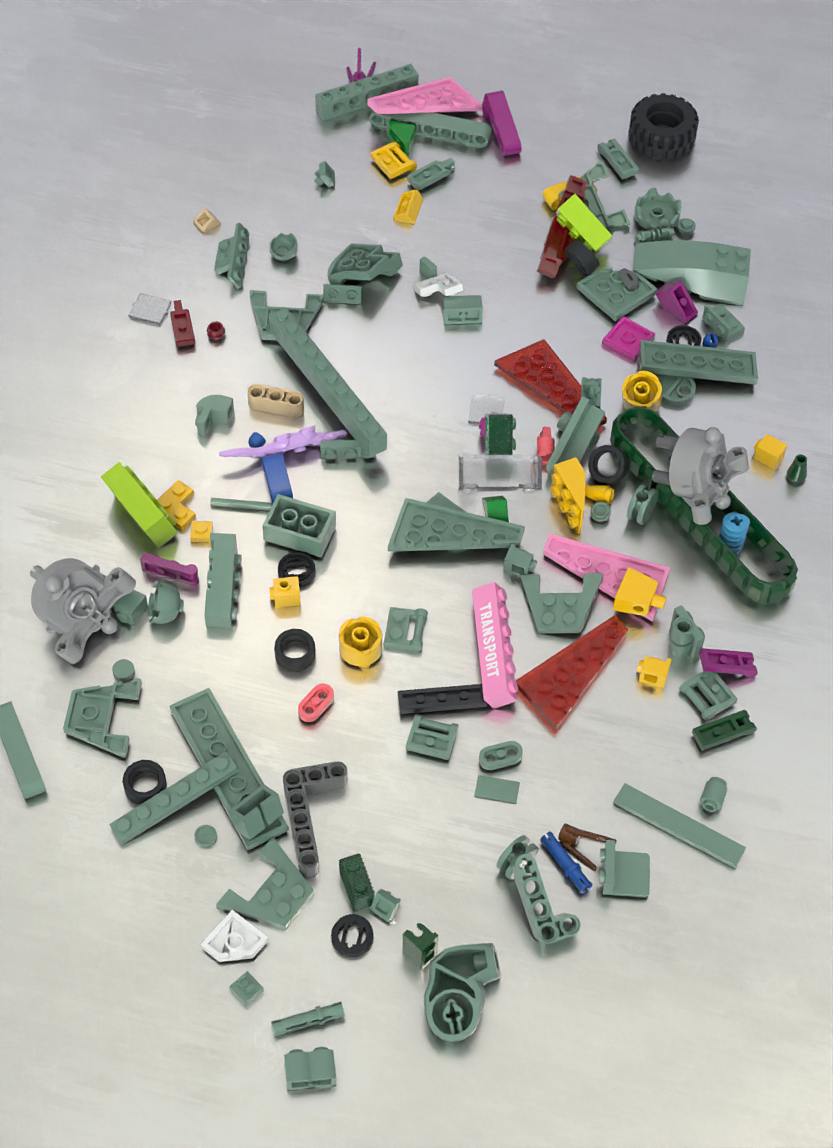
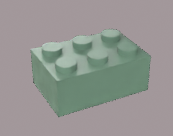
M277 494L262 525L263 540L322 558L336 527V511Z

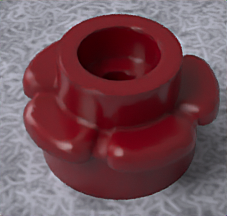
M218 321L211 322L206 330L208 337L213 339L222 338L226 332L222 323Z

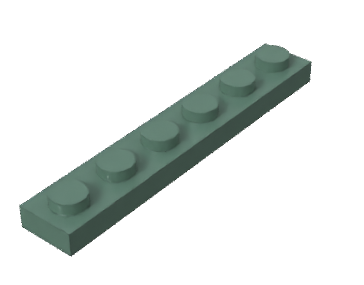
M225 751L109 825L123 845L239 772L238 768Z

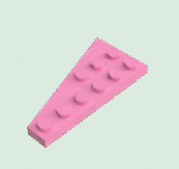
M451 77L368 98L367 105L377 114L481 111L483 106Z
M549 534L543 550V555L582 579L584 573H603V582L598 589L613 598L616 597L628 567L658 582L656 594L661 596L670 567ZM651 606L648 615L644 617L653 622L657 607Z

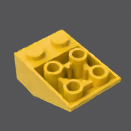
M575 457L554 465L553 474L551 475L552 486H550V492L554 498H557L562 513L567 515L570 527L574 528L577 534L580 535L585 506V471Z

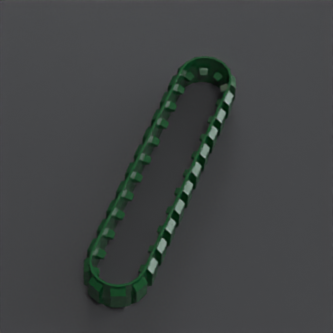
M632 407L619 414L613 421L610 437L611 445L625 452L628 456L630 470L643 484L649 487V491L652 488L658 490V501L667 508L669 513L678 520L680 525L706 551L713 561L719 565L724 573L733 580L735 585L750 599L761 604L781 602L784 597H788L794 589L798 568L795 560L782 544L776 540L729 489L727 495L731 499L730 506L721 510L726 515L734 512L746 515L750 519L746 537L775 566L784 579L779 582H766L753 575L707 524L699 525L694 523L690 505L682 497L676 496L672 492L670 485L652 481V474L656 469L628 440L623 432L642 430L649 433L655 439L660 434L675 438L679 435L651 409Z

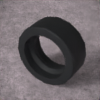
M575 239L565 249L570 260L586 275H590L600 265L596 256L579 240Z
M603 445L596 448L590 455L588 468L595 480L601 483L614 484L626 476L629 469V460L622 449L616 446ZM608 452L615 454L620 462L617 473L609 477L602 475L598 470V460L603 454Z
M289 629L278 635L275 641V658L282 668L289 671H300L313 663L316 652L315 642L307 631ZM301 642L307 646L308 652L302 657L290 658L283 654L282 649L288 643Z
M152 760L136 761L128 766L123 774L122 782L126 796L132 802L139 805L165 790L167 786L163 768ZM142 773H152L158 778L156 787L147 792L134 790L131 783L133 778Z

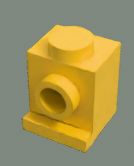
M645 656L644 660H639L637 672L640 673L639 681L664 688L671 659L667 658V661H662L656 657Z

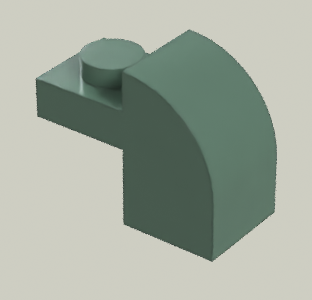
M209 395L197 403L195 426H197L198 435L206 437L212 422L228 425L234 412L233 398L223 395Z

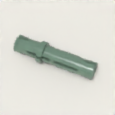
M340 1001L323 1007L319 1005L313 1010L271 1021L274 1036H278L311 1025H324L326 1021L345 1017V1013Z

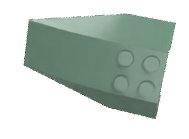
M673 240L636 243L633 272L653 281L661 280L665 284L681 280L689 294L694 292L705 300L743 306L749 279L751 249L703 241Z

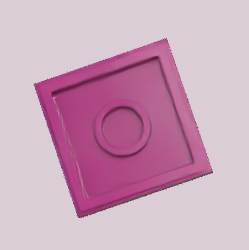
M623 316L602 339V344L635 361L640 355V341H653L656 333Z

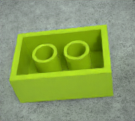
M576 194L558 208L556 215L558 223L563 228L566 226L570 230L569 235L572 239L582 242L594 255L610 243L612 239L610 232Z

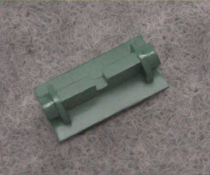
M323 284L324 302L361 304L362 288L358 285Z

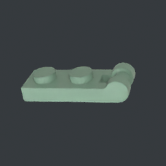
M611 139L608 143L603 142L597 145L598 152L604 155L622 179L638 174L639 168L616 139Z

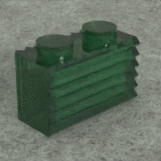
M486 413L485 454H513L512 450L516 449V439L513 438V430L516 429V419L513 418V414Z
M358 853L340 859L339 872L353 911L371 907L375 898V891L373 890L361 854Z

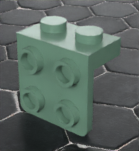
M606 840L605 847L600 848L599 859L600 862H603V870L600 869L599 883L603 884V894L647 897L650 892L649 854L615 851V841Z

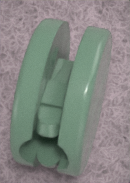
M641 484L637 488L627 509V518L634 520L637 517V523L641 525L645 524L651 516L659 495L658 490L654 488L648 491L649 487L645 484Z
M525 835L515 839L497 861L496 867L501 872L507 870L505 876L510 880L515 879L510 865L514 855L520 853L529 854L535 859L539 848L534 843L528 845L530 840ZM522 860V863L519 864V867L524 868V866L527 864V861Z

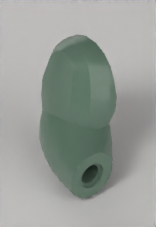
M493 943L463 944L445 948L430 961L429 981L424 994V1008L428 1024L433 1033L442 1040L451 1042L464 1040L478 1026L486 997L483 986L500 979L501 976L498 956Z

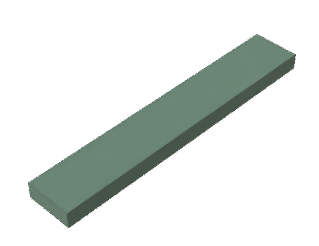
M624 783L614 799L613 804L733 868L737 866L745 852V846Z

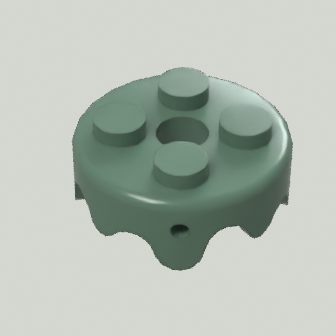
M650 188L646 195L639 196L634 211L635 219L641 227L647 230L653 229L654 232L658 228L660 231L667 227L674 228L680 220L682 203L680 199L675 200L671 193L659 195L656 188Z

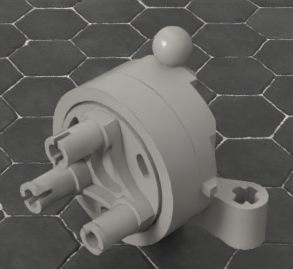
M75 558L58 560L45 569L35 565L33 569L36 571H30V576L36 579L31 593L32 609L38 619L48 626L45 629L48 633L57 632L62 634L54 649L56 654L71 664L77 663L82 658L86 641L92 632H96L101 628L104 633L112 634L117 630L118 623L115 619L109 617L111 607L118 599L131 593L136 586V580L122 568L117 567L113 569L104 579L100 574L99 566L95 564L92 568Z

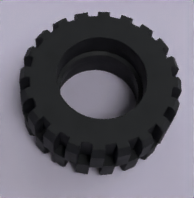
M661 93L660 95L652 94L650 97L646 96L641 99L632 109L628 132L629 139L635 149L638 148L641 154H646L649 158L655 157L657 160H671L675 157L676 159L681 157L682 154L685 155L694 146L699 116L692 104L686 102L682 97L678 98L674 94L666 95V93ZM655 125H666L672 128H660Z

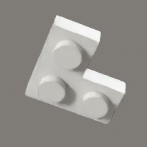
M449 273L413 284L414 291L423 297L430 296L436 291H440L445 296H455L458 292L463 291L462 283Z

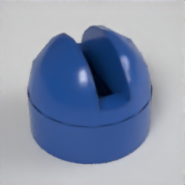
M714 333L706 334L702 342L703 347L717 348V335Z
M253 432L249 437L248 443L250 448H258L264 446L266 440L261 434Z

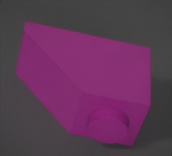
M681 280L668 282L655 292L663 309L681 322L687 323L698 314Z

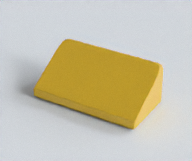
M417 189L401 194L393 216L394 221L415 224L423 202V197Z

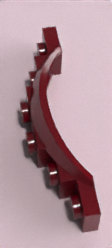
M570 175L557 210L574 194L584 203V191L587 181ZM557 210L548 230L540 257L541 260L536 271L553 279L557 274L559 265L568 257L565 249L574 241L569 235L570 230L566 226L563 228L556 220L558 218L556 216Z

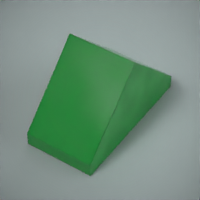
M389 121L388 136L393 142H397L400 145V149L407 156H409L415 140V125Z
M501 495L482 498L485 517L509 522L507 499Z

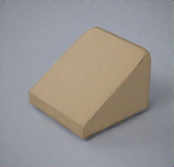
M204 208L193 220L203 233L221 224L207 208Z

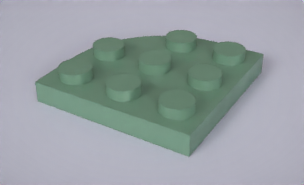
M612 268L596 271L577 283V289L614 321H617L655 296V292L658 289L644 277L635 273L639 279V288L629 290L617 272L619 271H612Z

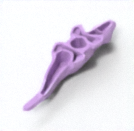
M315 426L301 429L296 433H285L276 436L273 442L262 447L226 450L219 452V456L225 458L230 456L234 458L238 456L262 458L274 454H284L293 450L295 453L306 451L307 446H320L321 441H333L347 436V432L339 430L321 433L315 432Z

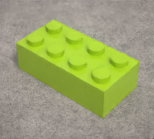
M119 461L100 476L158 548L178 534L177 530L173 527L176 525L175 521L128 465L124 467Z

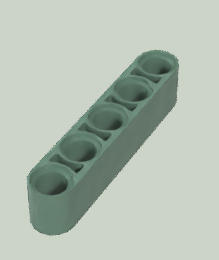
M11 701L0 705V737L24 799L46 792V788Z

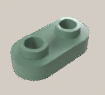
M515 741L487 746L479 753V763L486 770H494L517 764L522 759V746ZM513 753L515 756L510 757L507 754ZM487 759H493L494 761L488 762Z

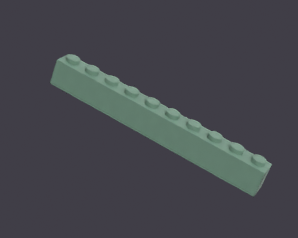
M285 307L269 314L270 332L366 454L372 457L387 450V433L288 309Z

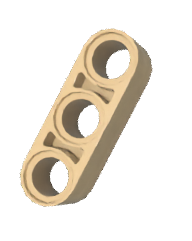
M253 384L247 390L248 405L253 410L292 418L300 417L304 413L303 395L299 392L260 384Z

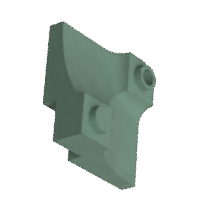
M351 243L332 261L327 277L330 284L343 285L347 279L371 281L379 274L386 276L395 275L403 264L399 252H384L382 245Z

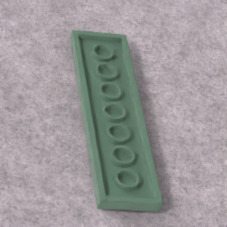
M207 688L169 707L201 766L226 751L238 768L239 772L213 788L232 821L229 811L264 783L210 688ZM283 816L278 817L270 825L264 824L265 829L251 840L238 832L247 850L270 840L272 837L274 838L289 831Z

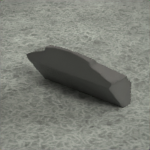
M626 268L617 272L629 290L639 288V279L634 272Z

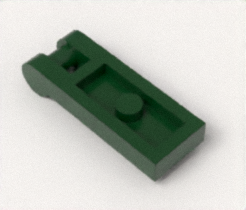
M741 710L693 728L692 734L703 751L740 736L751 735L757 730V727L749 720L750 715L747 710Z

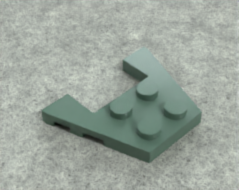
M603 160L599 161L596 166L580 177V179L587 181L584 191V204L605 228L629 227L631 223L624 209L609 215L605 213L593 185L594 182L609 176ZM564 190L559 193V199L561 198Z
M250 290V300L261 339L277 340L270 332L269 314L285 307L266 306L267 291ZM306 293L305 308L286 307L305 332L324 302V294Z
M584 573L582 593H540V574L521 575L522 584L538 634L581 633L590 613L593 600L596 599L598 594V588L603 582V573Z
M133 679V682L122 683V681L115 682L113 685L105 687L98 685L72 690L63 726L64 733L126 758L130 741L129 736L108 734L115 698L138 700L142 685L141 679Z
M272 837L259 853L261 858L276 867L274 872L250 901L245 900L231 889H228L218 901L216 907L224 912L225 910H233L241 917L248 916L257 919L258 922L287 929L313 897L314 890Z

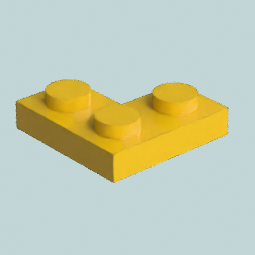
M177 480L157 501L175 521V526L183 531L196 518V513L184 506L194 495V490L180 480Z

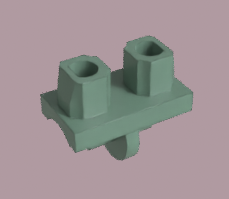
M582 377L581 398L583 396L589 399L592 406L600 409L602 378L588 379Z

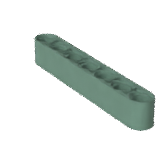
M372 110L369 117L371 124L377 127L388 129L389 121L415 125V134L477 147H485L492 132L491 126L486 123L432 112L377 114Z

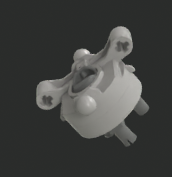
M710 427L707 430L688 428L681 436L676 438L660 434L656 439V446L671 449L669 452L672 455L669 456L670 468L669 472L654 470L652 481L670 485L672 492L676 496L692 499L690 504L694 523L699 525L707 524L712 519L710 507L713 503L719 509H726L730 506L731 499L727 495L730 489L728 483L733 477L748 471L747 450L744 447L738 446L731 448L727 453L724 434L716 427Z

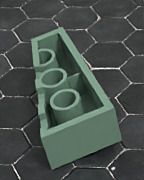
M210 533L212 550H209V570L207 572V587L210 589H206L205 623L206 627L232 628V620H236L237 608L234 607V602H238V589H235L236 584L240 583V572H237V567H241L242 555L238 554L236 534Z

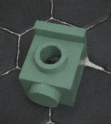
M511 544L504 559L503 571L520 577L521 575H529L530 571L534 572L537 565V560L533 559L534 554L526 550L516 549V545Z

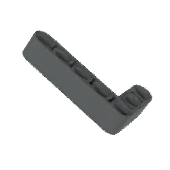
M340 761L290 769L283 775L284 795L298 869L304 878H313L319 873V856L307 795L340 790L347 785V766ZM341 774L342 776L334 777L333 775ZM319 778L320 780L312 781L311 779ZM297 782L295 785H290L289 783ZM296 801L302 802V803L299 804V805H294V804H292L293 802H296ZM299 821L305 822L303 825H297L296 823ZM301 842H309L306 846L300 845ZM306 862L314 863L312 866L304 865Z

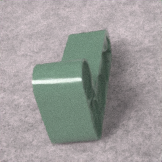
M523 853L514 855L510 865L535 939L549 944L578 933L581 923L577 916L569 913H561L554 916L534 857ZM522 860L527 861V864L524 866V868L519 867V864L522 863ZM526 873L532 874V876H524L522 878V875H527ZM530 880L535 883V890L532 893H528L526 890V885ZM540 903L543 906V911L539 916H536L534 906ZM567 918H570L572 921V926L569 930H565L563 927V922ZM545 926L550 928V935L547 938H543L541 935V931Z

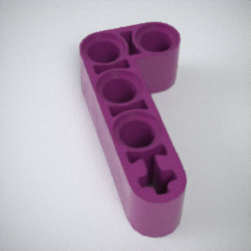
M504 91L486 93L482 102V112L485 119L490 118L501 154L508 156L521 153V141Z

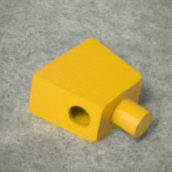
M628 567L616 594L613 610L647 616L651 606L664 609L667 597L656 594L658 588L656 580Z

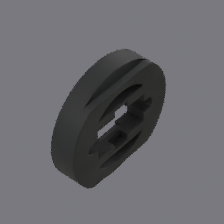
M675 326L667 334V343H674L673 338L675 337L676 344H680L679 336L684 334L688 336V345H692L693 338L695 341L693 346H701V335L691 326Z
M289 553L282 557L278 563L279 578L298 576L299 586L311 582L315 577L314 560L305 553ZM295 566H305L306 572L288 575L287 569H292Z
M356 914L342 916L332 928V945L338 953L346 957H358L365 954L373 943V929L370 922ZM356 923L357 927H359L356 945L352 944V947H348V943H345L348 926ZM344 926L342 939L340 941L338 934L340 929ZM364 929L366 932V938L364 942L360 944Z

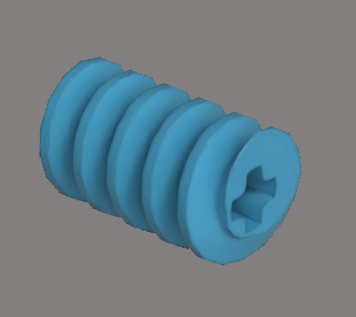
M732 512L725 515L719 538L736 555L744 547L750 519L746 515Z

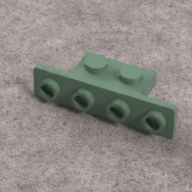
M240 222L236 224L234 237L219 242L214 267L218 274L228 271V279L237 289L242 286L250 237L249 231Z

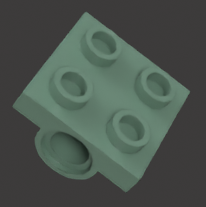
M680 605L674 608L669 630L671 636L668 650L673 656H687L690 662L694 663L700 659L699 652L703 647L705 634L700 627L696 626L690 612Z

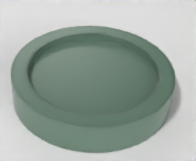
M211 825L198 827L194 833L195 842L201 847L212 846L217 840L216 829Z

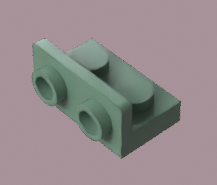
M722 303L713 308L709 304L705 305L702 318L725 342L744 333L745 327Z

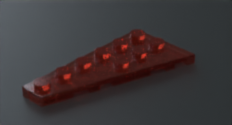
M545 339L494 361V366L564 414L566 412L574 413L581 400V385ZM606 416L603 417L599 426L607 423Z
M615 615L515 680L518 690L547 722L557 730L626 637L628 628Z

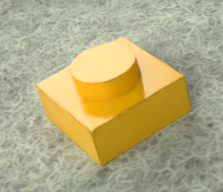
M192 521L191 543H211L210 533L213 532V522Z

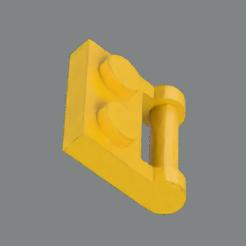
M392 142L371 152V159L390 179L407 171L412 172L417 168V163L414 160H410L400 149V145L397 142ZM394 154H396L403 161V164Z

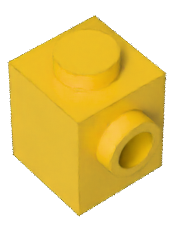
M766 434L762 440L758 439L755 443L753 459L775 470L785 456L787 444Z
M298 576L273 579V587H269L270 600H275V608L301 606Z

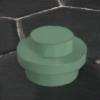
M683 218L678 221L677 228L680 234L687 236L693 233L696 224L691 219Z
M600 501L592 505L590 513L595 521L604 522L609 519L611 509L607 503Z

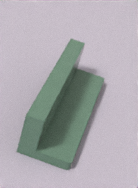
M582 396L546 465L548 473L553 474L554 465L576 457L581 462L605 416V411L592 406L589 399Z

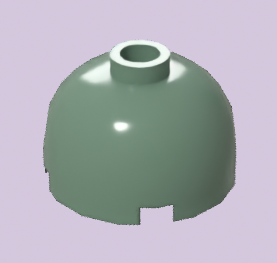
M155 581L152 587H155L156 590L155 593H150L148 603V616H152L149 622L166 624L172 622L177 617L178 612L183 611L184 600L180 599L178 589L172 584Z

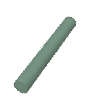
M212 497L210 501L211 506L270 511L273 503Z

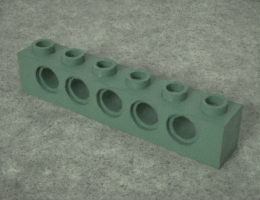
M408 64L315 94L316 111L322 121H326L369 107L367 105L368 98L419 85V74L412 64Z

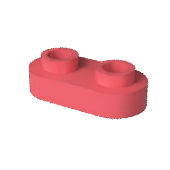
M318 684L299 703L298 715L303 721L313 722L317 720L334 700L332 687L328 684Z

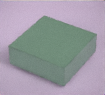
M424 256L420 259L419 272L426 279L437 276V266Z

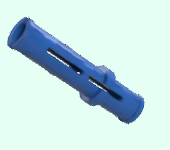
M547 832L548 837L543 835L540 839L541 843L544 844L565 871L566 878L572 880L580 893H585L586 890L584 888L586 887L589 890L593 884L581 871L582 868L579 863L573 861L553 833Z

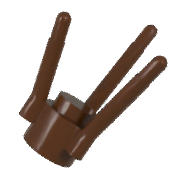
M565 823L558 836V840L563 842L562 847L571 851L585 864L595 870L597 868L596 865L571 845H577L581 836L602 841L614 840L615 843L617 840L581 830Z

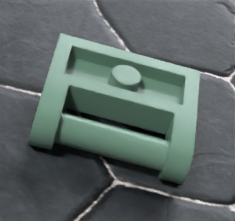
M390 607L384 647L412 651L422 650L423 642L421 639L424 620L427 619L428 611L422 608L412 610ZM410 619L416 620L413 639L407 640Z
M703 671L685 681L679 687V690L686 694L700 710L701 716L706 722L710 721L718 713L736 704L738 700L716 672ZM697 686L713 705L712 707L708 708L694 691V687Z
M416 714L406 743V750L449 760L459 724L452 723L449 725L424 719L421 715ZM420 727H424V728H428V729H432V730H437V731H441V732H445V733H449V734H448V735H444V734H440V733H436V732H432V731H428V730H423V729H419V728H420Z

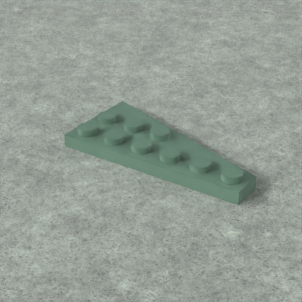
M405 498L388 544V551L510 548L511 544H515V548H519L525 526Z

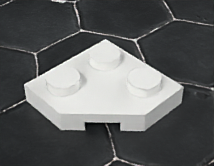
M231 910L201 943V948L219 962L251 959L268 942V937Z

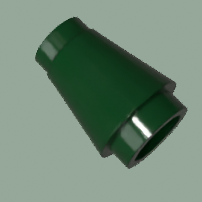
M802 454L795 457L787 470L788 478L792 482L800 483L807 477V457Z

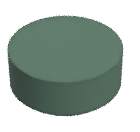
M126 659L115 662L112 667L113 676L118 681H129L135 674L133 663Z

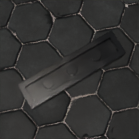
M482 684L397 691L400 714L487 707Z

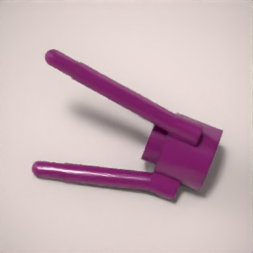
M358 48L357 71L353 76L350 67L346 68L350 83L371 77L376 65L374 61L366 77L364 72L361 71V48Z

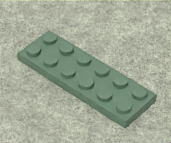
M646 340L640 341V371H648L653 374L757 384L756 352Z

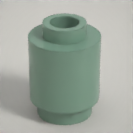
M711 777L705 784L700 804L707 811L714 812L722 808L728 790L726 787L727 783L722 778Z

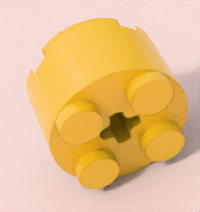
M638 371V373L631 374L624 380L622 385L624 409L645 407L654 412L658 411L662 404V386L656 375L648 371Z
M366 616L346 620L339 630L340 656L347 663L360 666L361 668H367L374 663L382 653V632L379 624Z

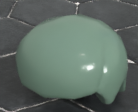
M280 233L270 242V253L275 259L280 261L292 259L298 250L297 238L292 233L289 235Z

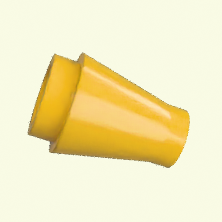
M585 485V497L610 505L614 498V489L610 488V486Z

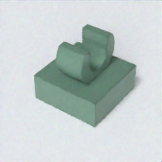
M326 161L319 163V170L314 173L317 177L314 181L317 185L325 183L328 188L334 186L335 171Z
M381 888L376 893L370 910L387 922H390L395 916L401 899L395 898L391 895L390 891H385Z
M248 971L229 986L231 992L245 1007L264 991L260 983Z

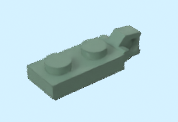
M451 157L443 162L435 160L409 174L407 181L419 191L449 175L450 172L455 170V161Z
M356 440L320 442L321 458H372L366 454Z

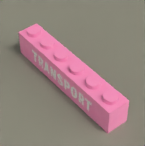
M492 582L473 589L472 594L484 700L495 709L517 701L516 692H518V685L514 677L516 667L512 660L514 650L510 643L512 633L508 625L509 611L505 601L507 600V594L504 588H501L496 582Z

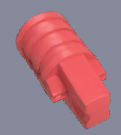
M543 426L540 436H537V460L541 463H548L555 449V440L552 438L551 428Z

